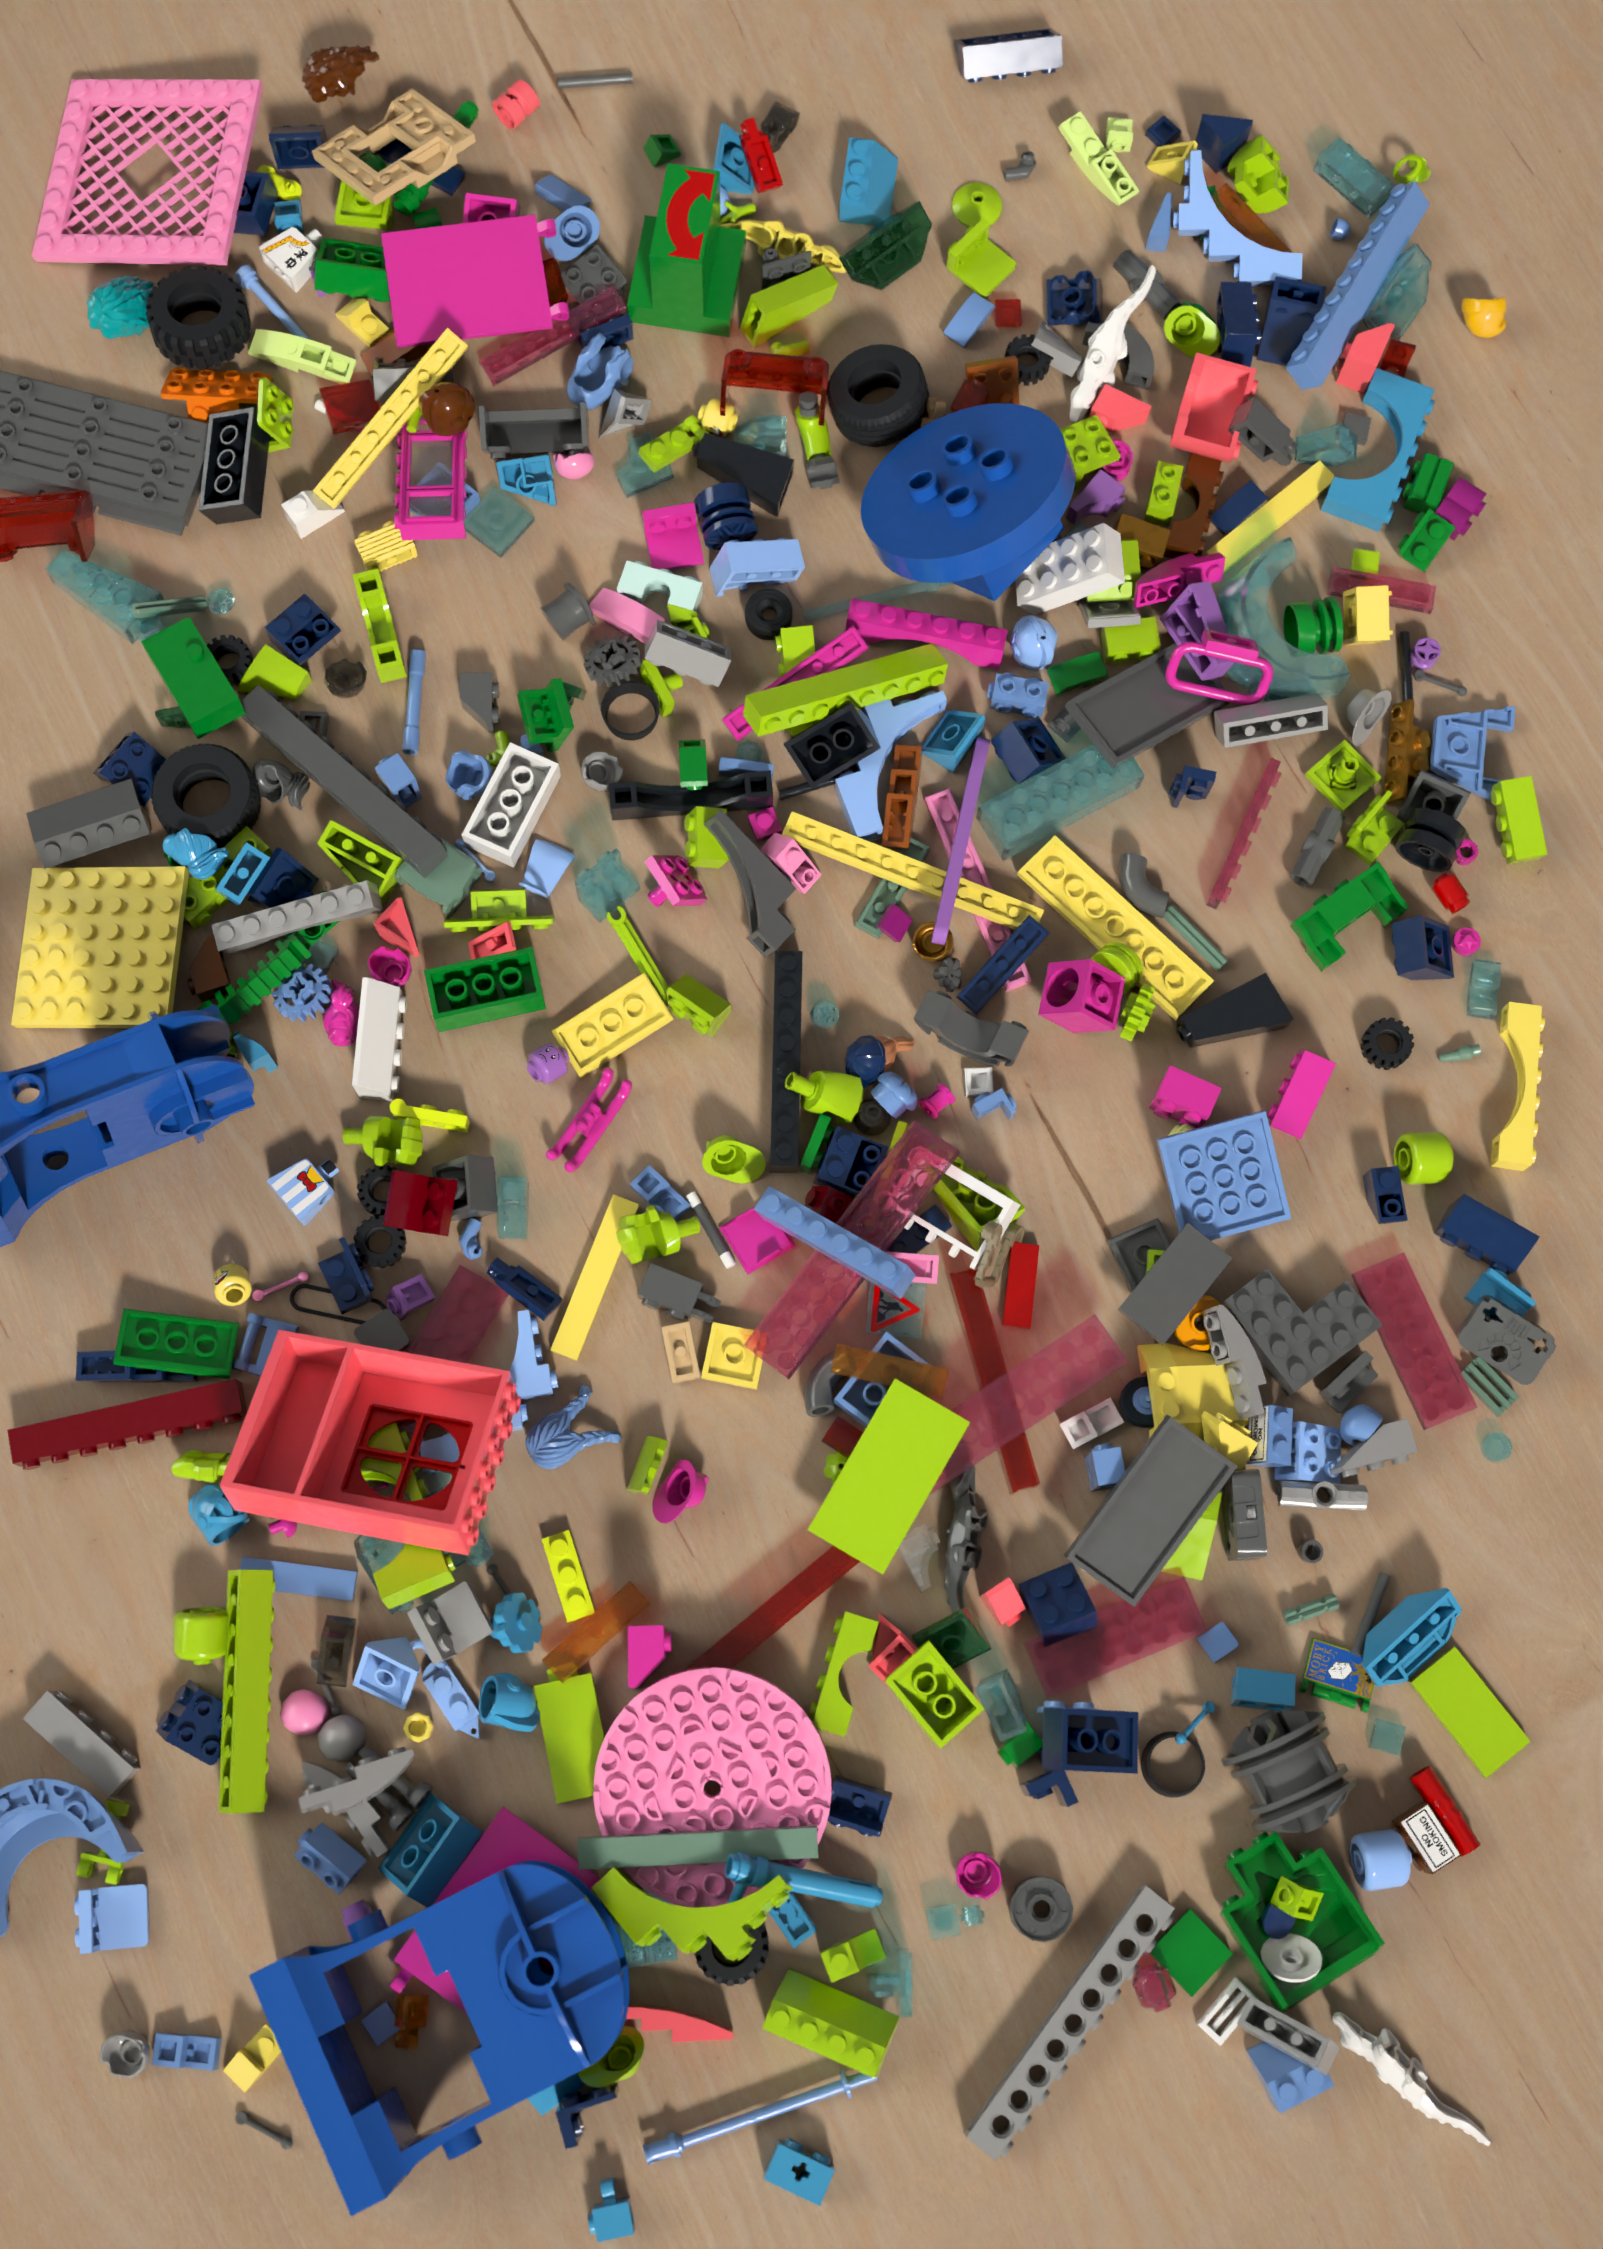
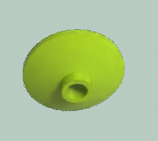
M979 182L969 183L962 186L955 193L952 200V211L956 219L967 227H970L972 224L976 225L982 218L992 225L1001 215L1002 200L999 193L993 187Z

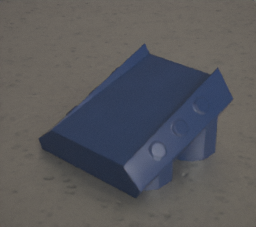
M1085 270L1080 271L1075 276V279H1068L1065 275H1058L1052 279H1047L1048 325H1084L1088 322L1103 324V288L1101 278H1095L1091 271Z

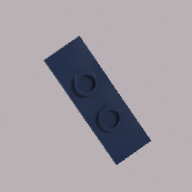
M936 1204L918 1216L943 1232H947L952 1228L951 1223ZM914 1221L910 1229L902 1228L877 1248L882 1251L917 1254L930 1244L925 1241L930 1230Z

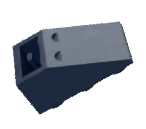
M1275 277L1269 294L1256 360L1287 366L1292 353L1298 348L1304 333L1308 331L1315 315L1323 306L1325 286Z

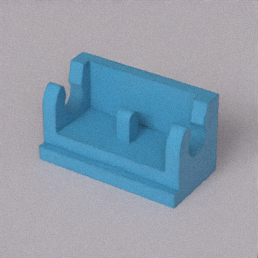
M1237 1667L1236 1674L1232 1678L1230 1706L1274 1711L1291 1710L1295 1706L1296 1674Z

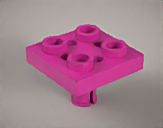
M652 855L645 861V864L659 884L647 895L654 906L660 907L667 899H669L673 906H698L708 899L703 892L702 884L692 876L688 863L679 855Z

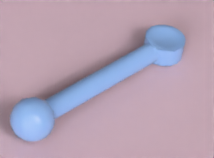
M457 839L455 847L462 849L466 855L476 862V865L482 868L487 882H494L496 879L495 873L486 869L465 846L463 839Z

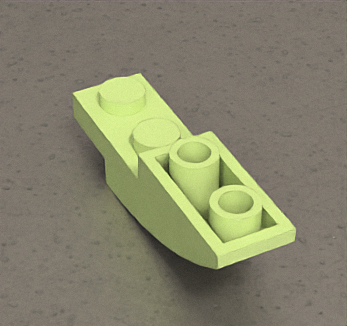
M1081 111L1060 124L1058 129L1072 148L1070 152L1071 157L1089 180L1109 200L1120 206L1140 192L1112 149L1107 152Z
M256 329L248 355L299 373V370H303L349 387L357 363L356 359L332 351L331 346L287 333Z

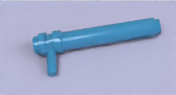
M746 1853L730 1854L725 1866V1877L736 1883L728 1903L742 1899L748 1886L762 1888L778 1875L790 1883L793 1887L791 1892L869 1908L879 1906L883 1898L882 1888H878V1885L874 1883L769 1862L765 1857L754 1856L750 1858L749 1854Z

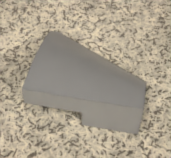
M1041 321L1031 345L1053 357L1050 366L1072 377L1082 361V356L1066 343L1046 322Z

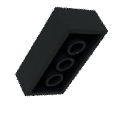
M254 407L209 414L198 511L216 525L261 518L270 435L259 427L257 423L258 410Z

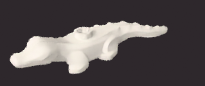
M1153 265L1150 266L1139 289L1120 303L1088 339L1090 348L1084 362L1076 373L1078 381L1081 382L1071 392V421L1077 423L1084 418L1085 414L1094 404L1099 387L1103 388L1105 384L1114 387L1115 374L1113 370L1117 361L1127 356V341L1124 329L1128 318L1142 303L1151 288L1156 274V269Z
M1341 2012L1334 2013L1333 2023L1340 2030L1342 2046L1372 2062L1376 2067L1375 2071L1378 2077L1384 2083H1390L1401 2094L1403 2099L1410 2101L1412 2106L1422 2111L1426 2117L1437 2119L1441 2124L1449 2123L1455 2128L1462 2129L1466 2134L1472 2135L1478 2142L1487 2146L1490 2145L1491 2140L1480 2127L1467 2116L1443 2104L1435 2096L1426 2083L1428 2073L1418 2059L1415 2057L1409 2058L1400 2049L1399 2041L1390 2030L1384 2028L1381 2030L1380 2035L1376 2037L1364 2031L1359 2024L1352 2021Z

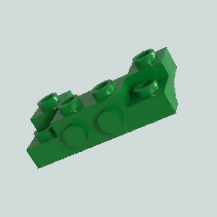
M1379 862L1350 882L1347 879L1340 882L1334 888L1335 892L1329 897L1326 894L1319 897L1313 902L1314 907L1291 924L1290 927L1307 947L1305 952L1321 972L1342 958L1346 953L1334 936L1369 911H1372L1385 927L1408 910L1409 905L1395 889L1386 870Z

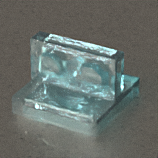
M896 1948L897 1973H867V1987L869 1991H874L875 1997H893V1991H897L898 2014L900 2017H913L912 1952L909 1948Z

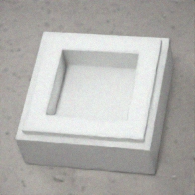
M992 1067L964 1068L965 1097H978L985 1092H989V1094L994 1093Z

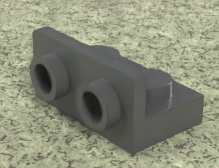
M1366 1350L1353 1359L1319 1392L1322 1398L1337 1413L1348 1406L1378 1377V1374L1369 1365L1374 1358Z

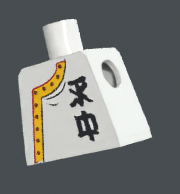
M291 227L262 244L259 250L263 262L297 293L311 277L310 271L315 269V260L318 254L317 247L321 245L323 237L316 229H313L304 236L296 228Z

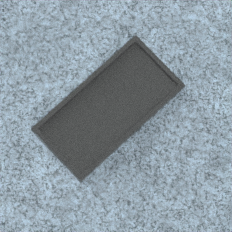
M1176 643L1069 700L1065 705L1067 711L1112 769L1230 703L1178 691L1167 683L1165 678L1166 668L1172 652L1178 646ZM1185 655L1182 656L1176 671V677L1179 680L1225 690L1217 678L1202 681Z
M1167 1414L1064 1556L1135 1607L1238 1466Z

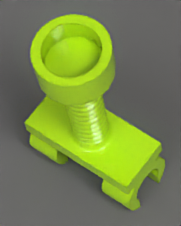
M106 1799L105 1807L120 1820V1818L127 1816L130 1804L123 1801ZM102 1849L99 1850L98 1854L88 1851L82 1852L76 1876L90 1878L94 1864L98 1862L110 1865L106 1875V1883L113 1885L120 1883L126 1862H115Z

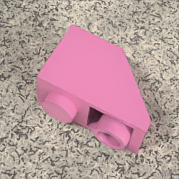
M774 833L760 849L762 853L770 857L773 865L781 873L789 877L793 886L802 894H806L822 875L793 838Z

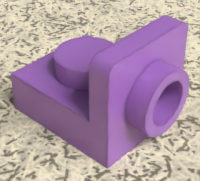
M422 1274L392 1287L386 1297L387 1306L397 1316L398 1320L401 1321L410 1312L433 1302L435 1295Z

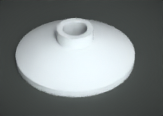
M1288 1934L1282 1939L1269 1938L1263 1944L1261 1962L1271 1975L1280 1980L1303 1982L1313 1978L1320 1971L1322 1955L1318 1947L1309 1939L1296 1934Z

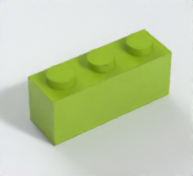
M1532 776L1503 780L1494 784L1491 790V801L1494 806L1496 805L1498 815L1496 817V827L1502 835L1501 852L1503 857L1506 858L1507 864L1535 860L1548 855Z

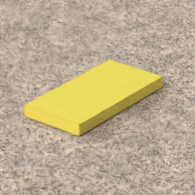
M642 973L551 1032L560 1046L565 1049L569 1056V1061L579 1077L582 1078L668 1024L674 1018L646 974Z

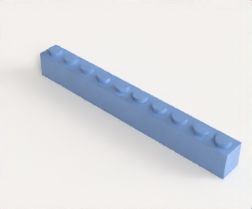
M1415 181L1406 184L1400 183L1391 190L1386 203L1380 208L1375 221L1369 226L1366 236L1358 244V249L1347 262V267L1342 275L1336 280V285L1332 292L1326 297L1324 305L1315 315L1308 331L1304 333L1298 348L1292 353L1291 359L1285 368L1301 390L1322 386L1428 209L1430 203Z

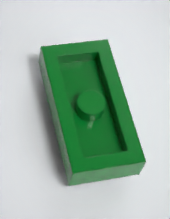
M820 1114L801 1161L800 1171L810 1174L813 1167H819L824 1154L820 1152V1148L823 1142H829L834 1129L830 1126L831 1117Z

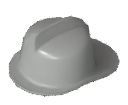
M1363 689L1349 703L1346 714L1348 721L1354 726L1352 735L1354 746H1361L1367 740L1376 724L1386 713L1392 699L1389 690L1375 692Z

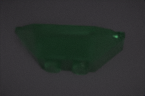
M917 201L890 216L849 245L839 259L851 281L883 290L921 262L932 223L920 201Z

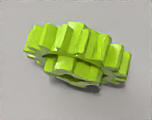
M1143 982L1138 994L1130 993L1118 1022L1124 1024L1119 1037L1132 1042L1137 1030L1144 1032L1157 1003L1150 1000L1155 990L1154 986Z

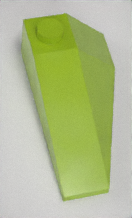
M939 1144L926 1149L1020 1204L1010 1224L1014 1223L1025 1211L1023 1204L1009 1188L1001 1183L998 1186L990 1181L982 1171L976 1172L965 1165L963 1159ZM927 1163L922 1170L923 1174L960 1232L978 1252L985 1240L980 1237L985 1224L988 1221L995 1222L1003 1207Z

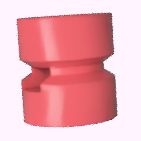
M521 79L516 80L507 89V93H502L492 103V108L498 119L511 130L516 129L525 120V116H530L540 106V101L535 91Z

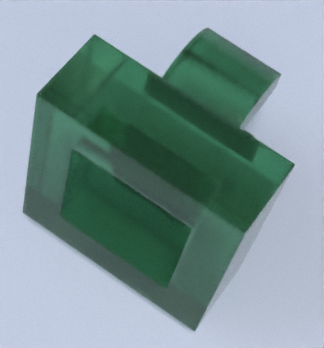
M563 682L569 709L571 710L574 697L584 700L587 690Z

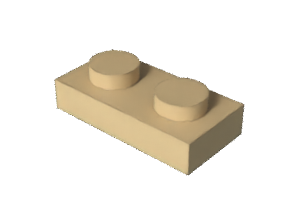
M684 1322L661 1327L672 1383L699 1379L700 1373L690 1323Z

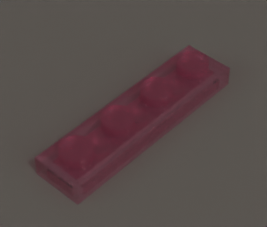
M1333 566L1330 571L1327 595L1343 597L1344 591L1355 587L1388 585V591H1392V595L1389 596L1390 607L1430 614L1433 610L1436 586Z

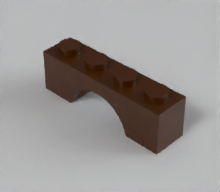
M1191 453L1181 488L1194 500L1196 512L1184 520L1173 521L1164 557L1173 559L1190 553L1195 556L1202 555L1206 540L1201 539L1203 532L1208 533L1212 517L1207 516L1209 509L1214 510L1218 494L1213 492L1215 486L1220 487L1224 474L1223 471H1219L1222 461Z

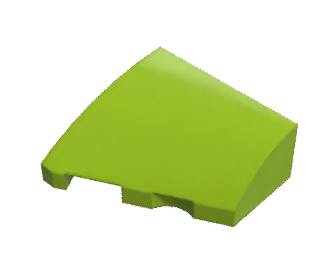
M265 644L249 666L237 689L240 693L246 694L259 685L266 692L270 689L284 700L296 701L312 680L308 671Z
M646 1436L626 1490L648 1496L668 1441L653 1436Z

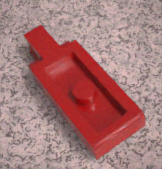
M754 117L744 120L740 124L743 134L740 137L741 145L757 193L760 194L780 188L783 185V181L767 134L764 135L762 130L758 131Z

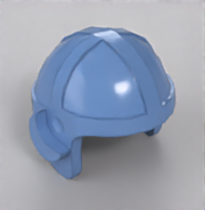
M461 750L452 755L445 780L457 796L464 800H472V798L483 795L494 773L486 758L476 754H468L467 750Z

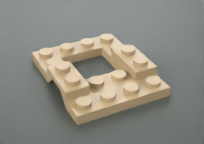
M411 89L391 101L385 118L380 123L368 130L353 125L312 150V153L317 162L376 206L410 183L420 188L438 175L446 172L458 163L456 154L475 143L476 140L472 131L414 89ZM395 139H399L413 150L380 172H376L355 156L363 149L373 154Z

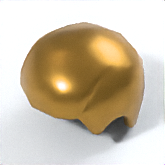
M936 921L923 923L915 931L912 941L915 953L921 959L933 963L946 958L951 953L954 944L953 935L950 930H948L945 946L931 943Z

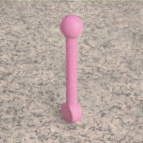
M300 1272L297 1277L264 1291L255 1290L252 1297L260 1302L268 1294L297 1282H306L309 1275L307 1272Z

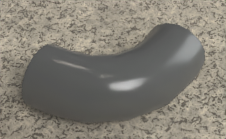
M1134 853L1122 854L1119 864V881L1125 896L1137 909L1154 917L1163 918L1169 892L1153 887L1146 877L1148 861L1145 857Z
M842 1346L825 1355L811 1370L805 1386V1408L808 1416L820 1417L834 1411L833 1391L835 1385L841 1378L857 1370L855 1357L849 1346Z

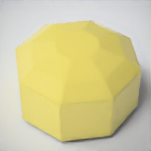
M417 1712L407 1717L403 1729L408 1739L422 1742L431 1737L434 1725L430 1716Z

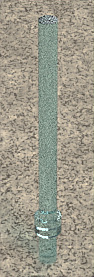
M916 582L854 599L880 603L927 591V593L938 591V588L952 585L953 583ZM851 599L804 610L805 620L808 621L848 611Z

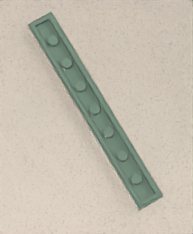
M817 1825L578 1837L579 1870L727 1862L730 1854H737L738 1852L749 1854L750 1858L760 1856L768 1860L818 1858Z

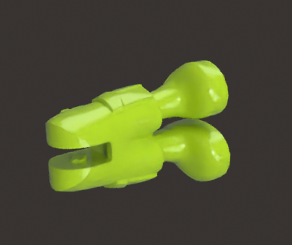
M192 1449L183 1453L173 1463L171 1471L176 1477L220 1483L231 1455L228 1452L210 1453Z

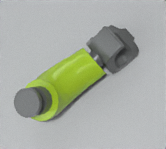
M804 392L799 395L800 404L795 410V418L808 461L806 465L808 482L811 488H832L833 484L840 483L835 460L831 457L827 422L822 407L817 403V394L814 392Z

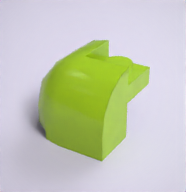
M1263 134L1242 146L1231 159L1227 170L1234 179L1235 189L1238 193H1241L1240 206L1253 213H1268L1289 203V177L1287 175L1283 176L1278 163L1281 157Z

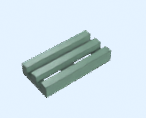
M1479 1356L1473 1359L1457 1375L1496 1417H1499L1519 1398L1503 1379ZM1476 1365H1477V1366L1484 1372V1374L1508 1397V1399H1506V1398L1486 1379V1377L1475 1367ZM1469 1372L1502 1404L1500 1407L1469 1377Z

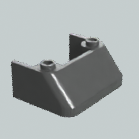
M580 402V408L488 411L485 406H479L481 450L485 454H490V459H505L506 454L569 452V456L589 450V413L586 402Z

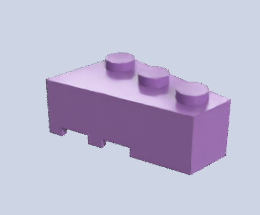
M1210 581L1189 584L1160 618L1178 646L1185 642L1202 643L1201 637L1204 629L1228 634ZM1192 652L1184 654L1202 681L1222 677L1235 663Z

